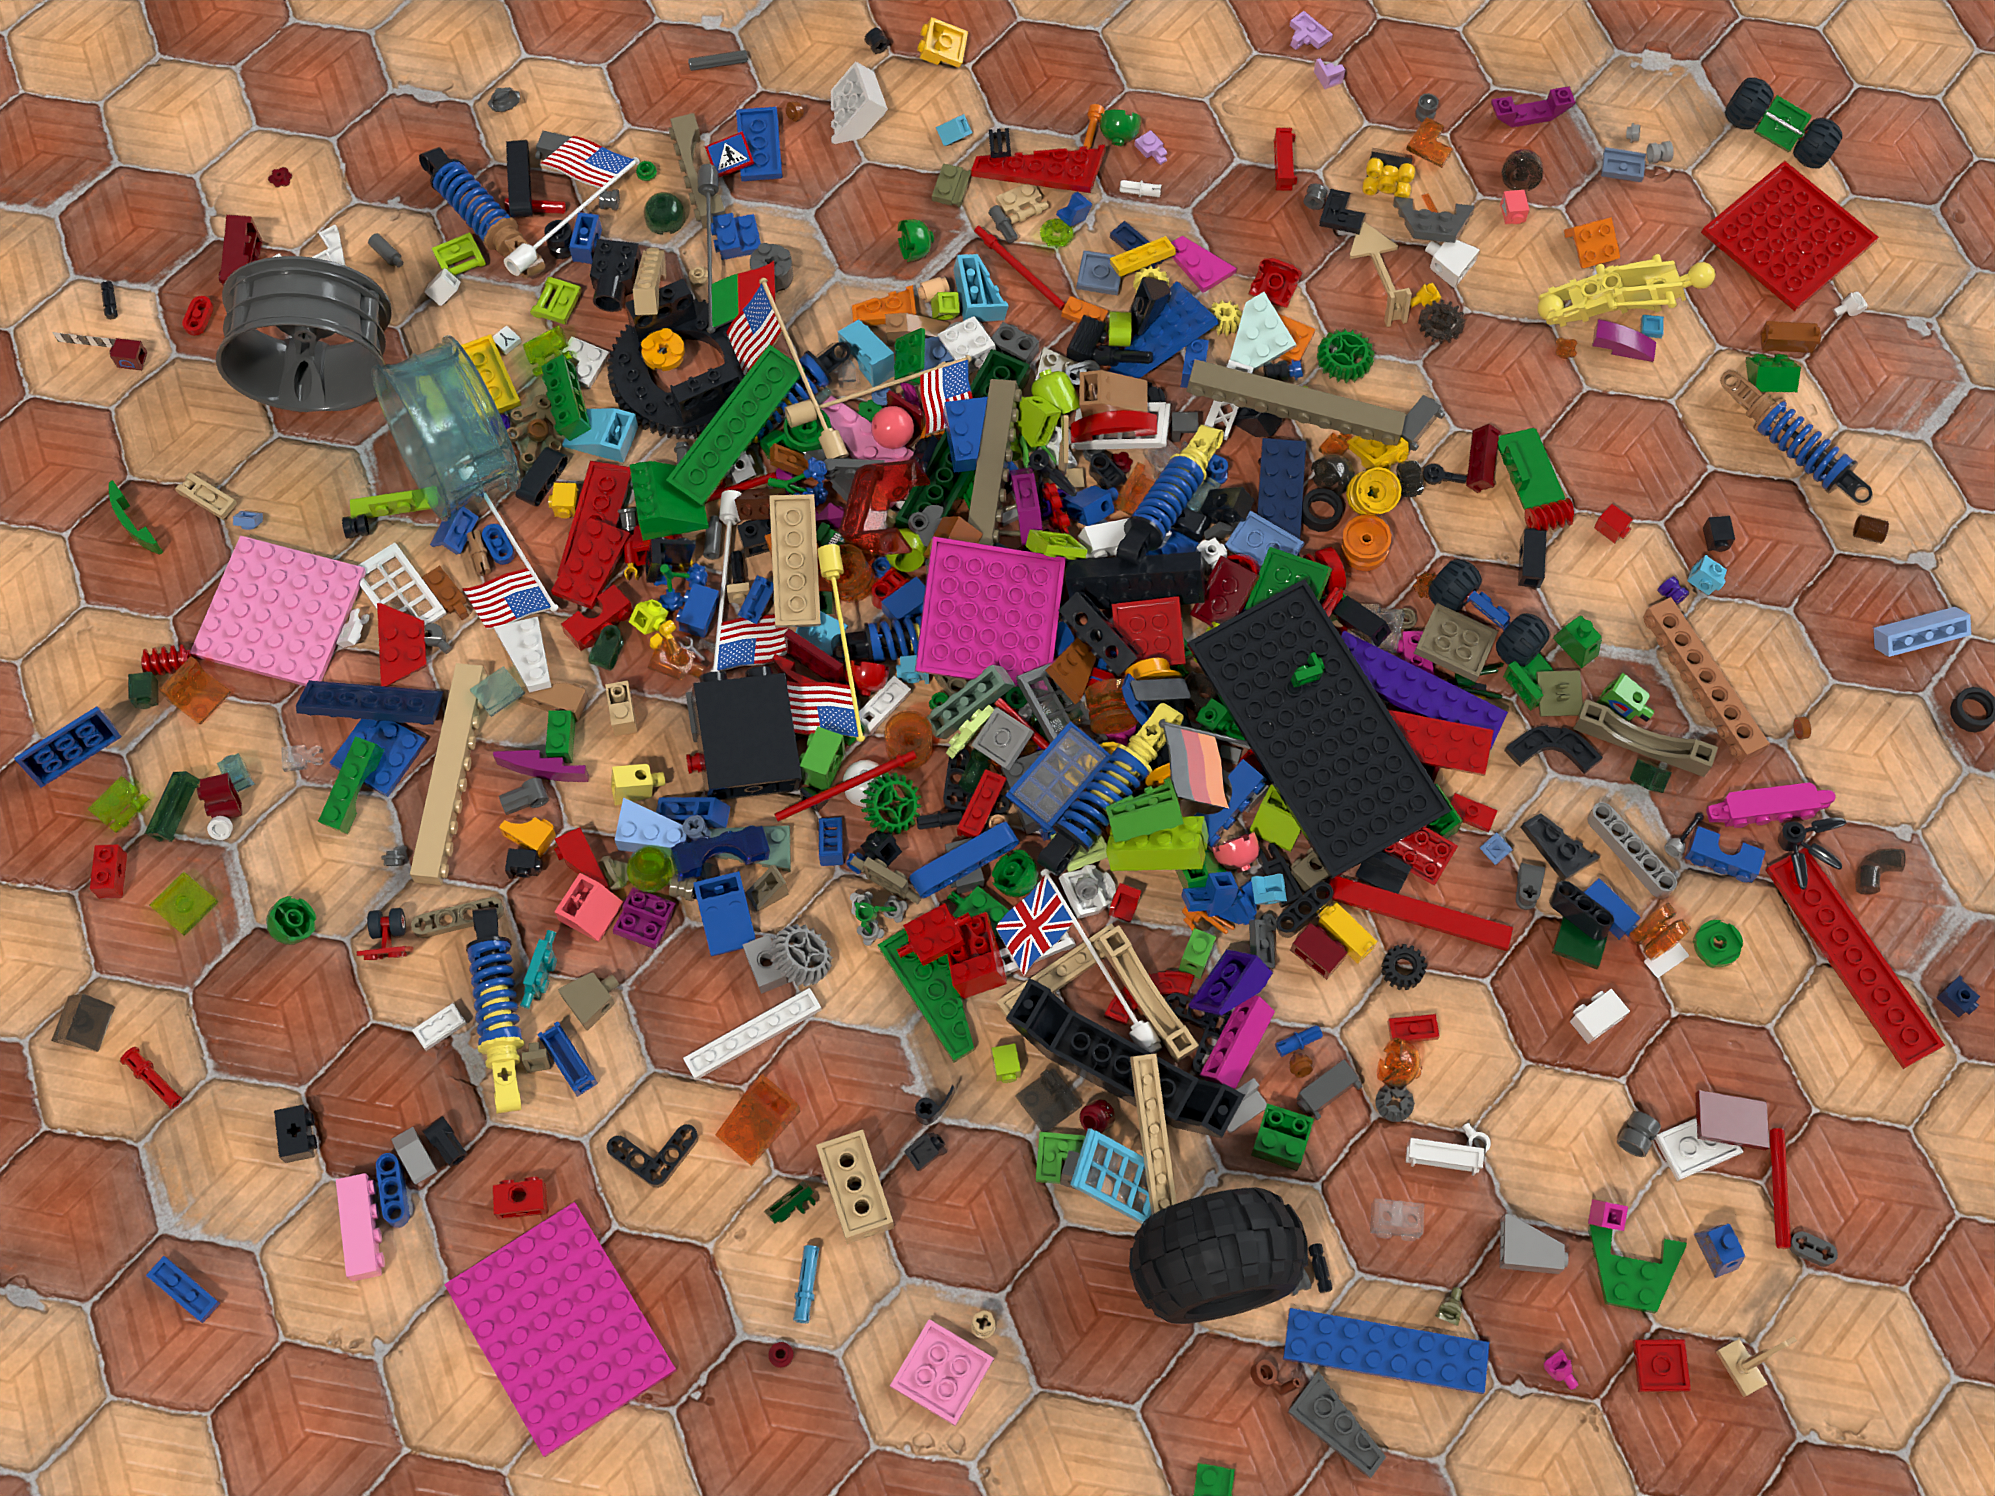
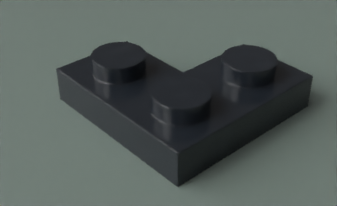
M1330 188L1319 226L1360 235L1365 213L1347 209L1350 192Z

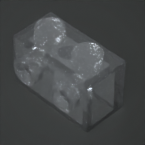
M1375 1198L1371 1204L1370 1233L1377 1234L1379 1238H1391L1393 1235L1401 1236V1239L1405 1241H1416V1238H1420L1424 1231L1425 1204Z

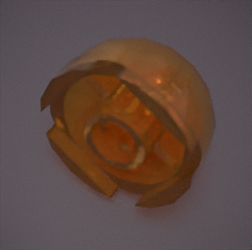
M1397 1037L1392 1039L1384 1049V1052L1387 1053L1384 1061L1380 1059L1378 1062L1377 1078L1389 1086L1405 1087L1420 1077L1422 1073L1421 1056L1416 1047L1410 1042Z

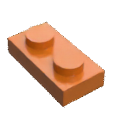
M1070 296L1062 310L1061 317L1080 323L1083 315H1086L1095 320L1105 322L1108 317V310Z

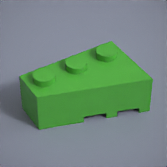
M1170 777L1164 779V784L1154 789L1151 786L1145 788V793L1135 798L1130 795L1106 807L1115 842L1128 841L1137 836L1150 835L1159 830L1172 829L1184 824Z

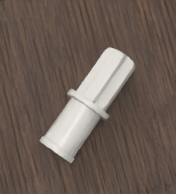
M1122 180L1120 183L1121 193L1136 194L1139 197L1141 195L1160 197L1161 184L1143 183L1142 180L1141 182Z

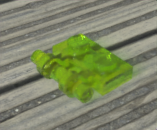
M559 325L522 344L528 362L532 365L538 363V367L532 369L536 377L543 374L541 366L547 363L545 358L553 354L555 358L561 354L568 359L573 358L570 350L562 352V349L569 345L563 328Z
M120 776L88 810L106 826L114 819L115 821L109 828L117 833L122 827L125 828L129 824L128 821L137 812L140 813L145 808L144 805L150 799L143 793L135 799L140 791L124 777ZM128 804L130 805L122 814H119Z

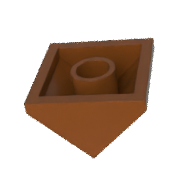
M959 516L943 517L933 537L977 544L983 536L979 530ZM931 541L923 554V556L928 559L930 555Z

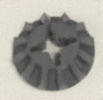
M1397 1083L1385 1085L1381 1088L1375 1100L1379 1114L1392 1122H1400L1407 1119L1415 1105L1413 1094L1407 1090L1406 1086H1401ZM1391 1095L1395 1099L1403 1098L1399 1103L1400 1108H1397L1396 1105L1387 1106L1392 1100Z

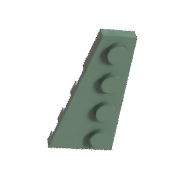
M789 825L709 829L711 831L709 842L697 846V853L699 855L725 860L733 859L746 864L754 863L767 868L771 865H776L777 868L783 869V871L791 872Z

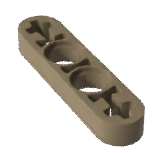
M494 897L420 914L412 920L411 928L416 936L427 938L474 926L473 919L465 920L463 918V914L467 910H476L479 907L482 909L490 908L491 905H495L497 917L500 919L504 914V907L499 899ZM445 915H450L452 922L447 926H442L440 924L441 918ZM432 919H434L437 928H434V926L432 925L434 924ZM421 922L426 923L425 930L423 931L418 928L421 926Z

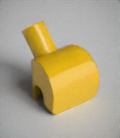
M1429 283L1427 286L1424 284L1416 293V296L1411 298L1410 307L1412 308L1421 303L1423 307L1428 308L1437 304L1441 299V295L1433 283Z

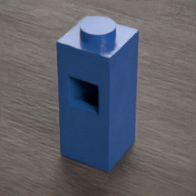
M1600 878L1584 892L1613 915L1614 923L1610 932L1619 940L1625 934L1630 937L1639 928L1636 923L1641 917Z

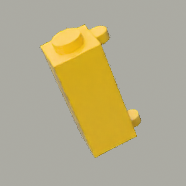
M1337 902L1331 907L1329 905L1320 912L1318 926L1333 941L1340 942L1345 947V951L1348 952L1347 954L1357 964L1374 950L1378 941Z

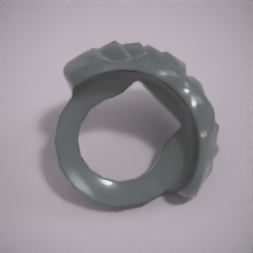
M510 87L496 88L487 104L495 112L511 110L520 102V92L514 91Z

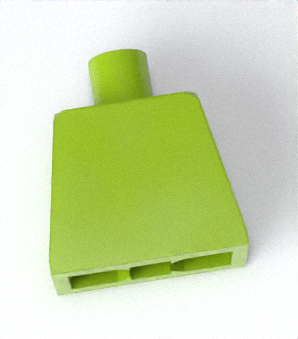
M1022 396L1021 402H1017V409L1019 410L1018 422H1014V424L1031 447L1048 445L1061 411L1041 396L1025 398Z

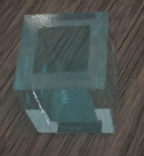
M239 753L226 756L217 763L221 774L229 773L237 792L255 784Z

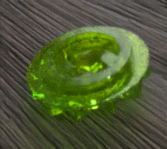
M1050 219L1041 226L1040 236L1042 242L1047 243L1048 247L1055 246L1057 249L1059 246L1065 247L1068 242H1071L1073 229L1061 219ZM1053 231L1057 234L1060 233V238L1056 235L1053 236Z

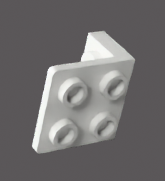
M971 317L938 334L939 340L954 361L964 358L965 355L971 356V362L968 363V375L981 368L991 349L996 350L994 342L975 317Z

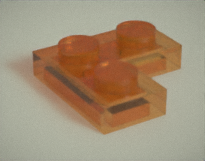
M1428 117L1425 118L1406 148L1407 151L1441 168L1450 157L1453 149L1436 141L1442 133L1444 125Z

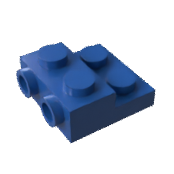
M733 213L713 216L711 234L712 236L716 235L717 240H713L716 253L720 252L721 260L752 255L761 244L754 214L734 217Z

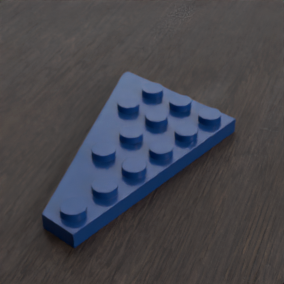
M1176 281L1170 288V301L1166 303L1161 314L1141 336L1136 333L1131 340L1130 347L1124 349L1127 351L1152 352L1153 362L1149 364L1119 363L1117 366L1111 367L1108 372L1139 379L1219 324L1217 318Z

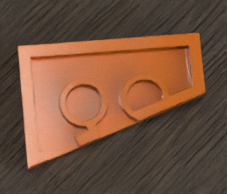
M913 285L906 287V290L896 293V291L890 292L887 297L881 299L872 298L852 305L853 322L860 320L867 326L886 324L885 314L909 313L916 315Z

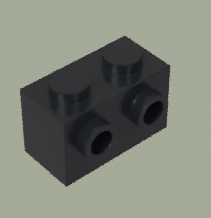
M770 519L748 520L737 525L746 558L770 552L765 540V535L771 533Z

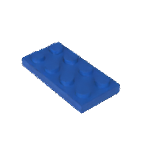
M777 106L736 109L738 133L743 131L754 164L740 169L741 181L782 178Z

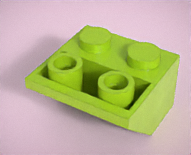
M1271 784L1259 807L1249 833L1255 832L1257 837L1291 852L1301 830L1275 787Z

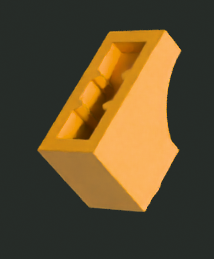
M536 817L522 824L510 823L504 820L499 826L504 837L526 850H536L540 859L557 837L553 829L554 826L545 819L539 820Z

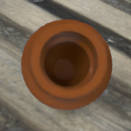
M1299 1053L1290 1058L1289 1070L1297 1078H1303L1312 1073L1313 1062L1307 1055Z

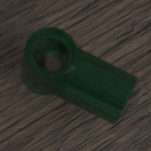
M976 748L972 750L971 759L959 781V786L965 792L971 794L975 792L985 769L991 770V758Z

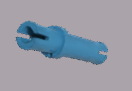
M805 1245L803 1248L799 1287L794 1297L796 1299V1307L793 1321L797 1323H809L811 1303L815 1298L813 1287L820 1248L812 1245Z

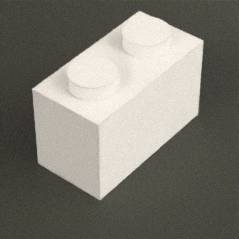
M1612 989L1606 993L1600 991L1591 998L1593 1002L1586 1007L1585 1004H1582L1573 1011L1575 1016L1570 1023L1587 1044H1590L1623 1020L1630 1012Z

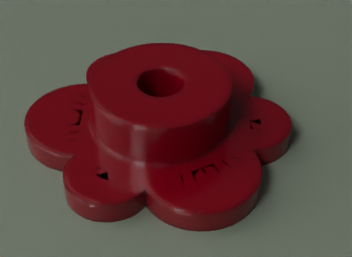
M286 167L274 169L268 177V181L274 184L275 187H280L281 185L288 186L292 173Z
M1128 453L1112 454V459L1110 460L1123 473H1129L1133 460L1129 458Z

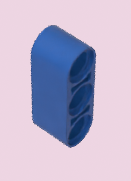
M385 1153L376 1161L382 1215L392 1227L401 1228L410 1219L404 1169L402 1163L394 1154ZM389 1162H395V1166L391 1171H384L385 1166ZM397 1185V1192L394 1195H388L389 1188ZM401 1209V1215L397 1219H391L392 1212Z

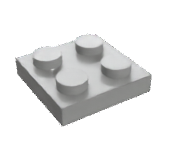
M996 707L971 746L1010 770L1034 731Z

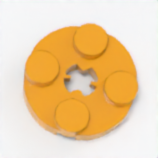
M664 328L661 331L653 332L641 342L643 360L651 369L655 370L657 368L662 369V371H670L678 367L683 361L685 353L683 340L679 335L673 333L671 329ZM661 348H667V353L665 354L662 352L658 353Z

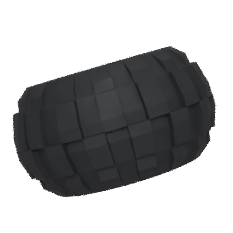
M1239 1188L1195 1197L1154 1213L1143 1222L1134 1235L1135 1242L1133 1247L1130 1248L1129 1269L1134 1287L1147 1309H1152L1155 1316L1169 1323L1189 1324L1244 1313L1278 1301L1291 1294L1304 1276V1267L1308 1266V1242L1302 1221L1291 1205L1284 1204L1281 1196L1262 1188Z

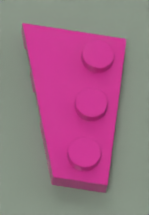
M1184 236L1171 242L1176 251V255L1171 256L1172 259L1202 293L1236 274L1237 268Z

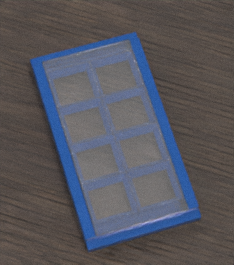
M1070 721L1005 796L1048 832L1053 824L1061 818L1071 804L1079 797V794L1086 789V785L1094 780V775L1102 771V765L1109 763L1111 754Z

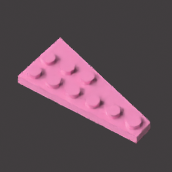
M830 396L824 403L836 400V398ZM842 402L821 409L830 418L833 430H839L844 445L850 451V456L853 459L885 460L884 478L871 480L876 485L877 491L884 495L888 505L892 508L906 492L913 488L918 477L910 479L904 474L908 466L907 462L914 452L906 446L898 449H887L879 445L872 436L871 422Z

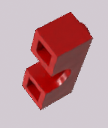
M614 584L596 597L599 607L602 609V613L598 617L586 618L580 611H577L561 623L564 634L580 651L590 648L603 634L610 633L615 625L627 620L631 613H633L631 602Z

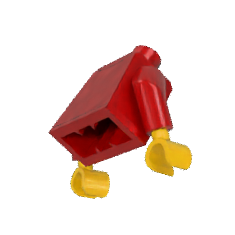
M640 525L634 527V534L628 538L624 545L625 564H628L624 574L628 581L631 572H635L636 580L639 579L640 575L634 567V563H636V566L645 565V557L651 539L643 541ZM677 534L664 538L677 540L683 538L682 534ZM691 558V561H690V563H689V564H690V567H693L692 558ZM679 564L680 569L684 571L683 564Z

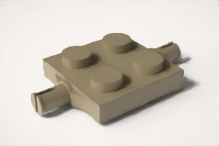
M856 856L851 860L850 865L865 873L867 879L902 900L906 901L908 898L917 905L922 898L919 894L912 891L906 880L907 877L897 870L892 872L887 869V865L877 858L872 860L867 857L864 862Z

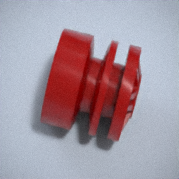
M1331 546L1316 551L1314 557L1310 554L1303 556L1305 559L1332 568L1321 598L1324 597L1325 592L1329 594L1333 587L1345 590V571L1337 552Z

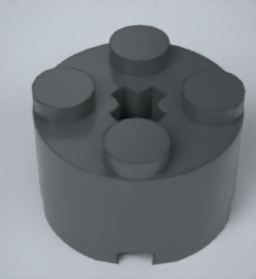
M761 243L750 257V270L758 269L774 261L775 293H778V290L783 288L784 290L787 289L793 281L790 251L780 245Z

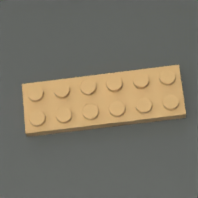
M814 494L769 496L775 628L820 626Z

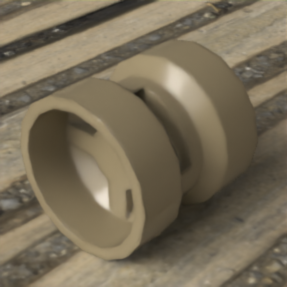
M675 873L671 880L669 896L679 897L681 895L685 900L693 901L696 896L693 883L699 880L692 877L684 879L683 875Z

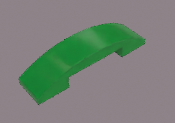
M113 480L110 481L108 488L110 502L115 515L125 530L142 547L153 553L162 554V549L146 526L137 531L123 511L130 507V504Z

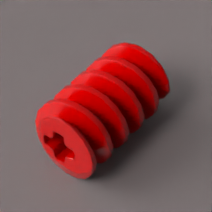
M1566 498L1565 500L1542 504L1540 507L1527 508L1524 518L1529 529L1535 528L1540 531L1541 527L1543 531L1547 532L1549 526L1552 530H1555L1557 523L1560 528L1565 526V521L1571 526L1574 518V506L1570 498Z
M180 644L179 651L176 650L174 645H171L170 652H167L166 647L162 646L161 653H158L156 647L152 648V654H149L145 648L141 657L142 671L145 677L148 674L153 677L157 673L165 675L166 672L174 674L175 671L178 673H183L185 670L192 672L193 656L191 650H186L184 645Z

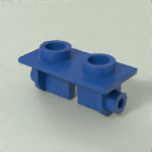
M757 575L738 616L758 624L773 594V582Z

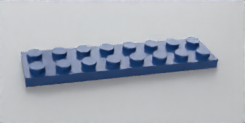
M1289 1308L1283 1360L1484 1394L1489 1342Z

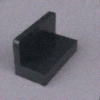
M1381 851L1362 862L1355 876L1376 888L1399 894L1412 866Z

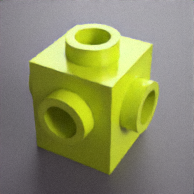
M651 599L640 602L636 605L629 623L646 635L659 631L660 625L666 622L665 619L669 612L656 600Z

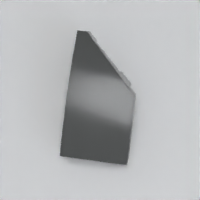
M1219 522L1204 531L1205 539L1211 540L1216 538L1217 541L1228 538L1240 522Z

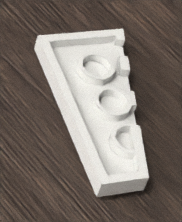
M538 616L494 626L496 635L501 640L504 649L510 656L528 691L534 692L552 687Z

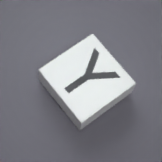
M507 325L492 337L496 347L505 355L522 342L521 338Z

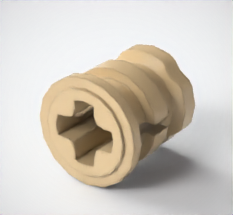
M981 1311L973 1317L971 1329L976 1337L986 1339L995 1332L996 1323L992 1314L988 1311ZM983 1319L988 1320L987 1325L990 1327L985 1326L984 1330H982L977 1322H982Z

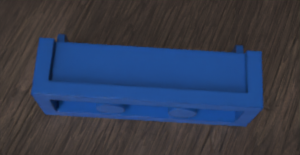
M557 1021L554 1023V1027L537 1035L578 1097L598 1083Z

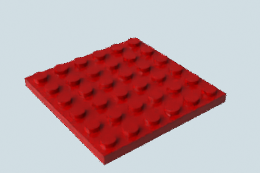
M1786 161L1778 165L1708 223L1701 231L1706 238L1793 311L1800 308L1875 244L1879 238Z

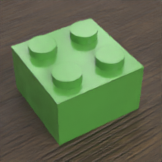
M817 726L815 733H811L808 738V749L806 753L803 752L801 754L799 763L803 784L825 791L831 787L845 756L843 735Z

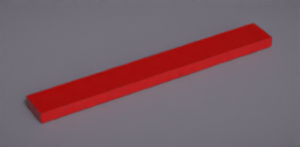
M1337 876L1332 880L1330 878L1329 884L1333 888V901L1507 951L1509 948L1513 927ZM1326 892L1325 898H1328L1329 894Z

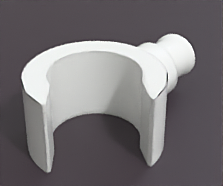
M1469 1123L1462 1126L1469 1138L1466 1146L1472 1147L1473 1139H1480L1485 1145V1154L1491 1145L1489 1137L1482 1132H1476Z

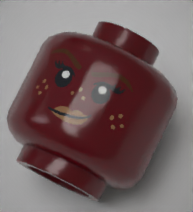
M1097 1099L1082 1108L1079 1120L1085 1131L1092 1129L1103 1133L1113 1125L1115 1111L1106 1100Z

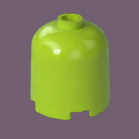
M1051 368L1039 373L1040 378L1032 384L1031 391L1033 396H1041L1061 411L1060 417L1063 414L1080 408L1079 397L1066 373L1063 371L1052 372Z

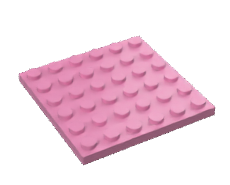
M240 536L191 648V654L193 657L306 686L309 680L322 681L336 648L338 637L347 621L360 589V582L365 577L366 569Z

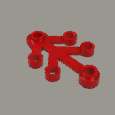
M1044 483V488L1041 489L1045 501H1049L1052 516L1048 518L1049 524L1053 529L1059 528L1060 533L1069 534L1067 527L1070 526L1068 515L1059 509L1062 508V502L1055 483Z

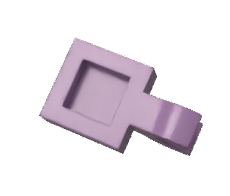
M1152 131L1135 140V147L1146 158L1153 156L1160 165L1167 161L1164 157L1167 151L1163 148V142Z

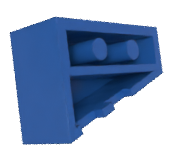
M988 397L944 403L943 417L954 473L976 470Z

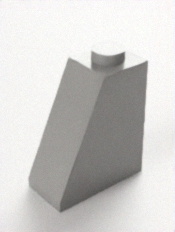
M1505 1214L1500 1219L1499 1268L1560 1274L1564 1267L1568 1266V1253L1565 1252V1244L1510 1214Z

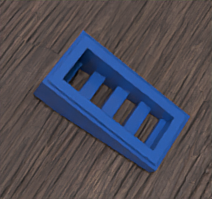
M842 817L819 818V860L821 866L843 865ZM837 827V830H824V828Z

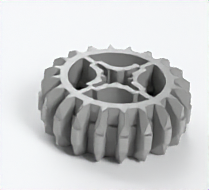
M795 924L792 927L789 925L777 933L771 943L772 948L769 953L773 955L771 962L776 963L774 970H780L782 972L781 977L786 976L788 983L794 980L796 986L803 984L806 987L810 984H817L827 975L832 966L830 963L833 957L829 955L832 949L826 947L828 941H823L821 934H815L814 928L808 930L806 924L801 927Z

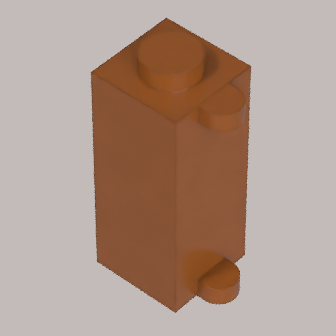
M1766 321L1760 332L1762 351L1813 353L1816 346L1821 342L1820 327H1818L1817 323Z

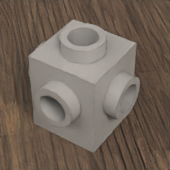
M744 452L726 475V478H731L733 485H736L756 475L753 469L755 463L751 455H747ZM736 464H739L741 466V469H738L736 467Z

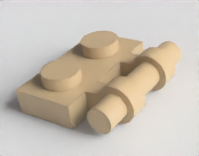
M1023 184L996 196V203L1001 207L1004 215L1008 216L1013 213V215L1008 217L1011 220V224L1026 221L1027 217L1042 214L1043 210L1049 208L1046 201L1038 203L1042 201V195L1035 185Z

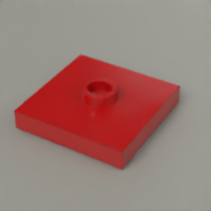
M1685 1339L1633 1341L1638 1392L1691 1391Z

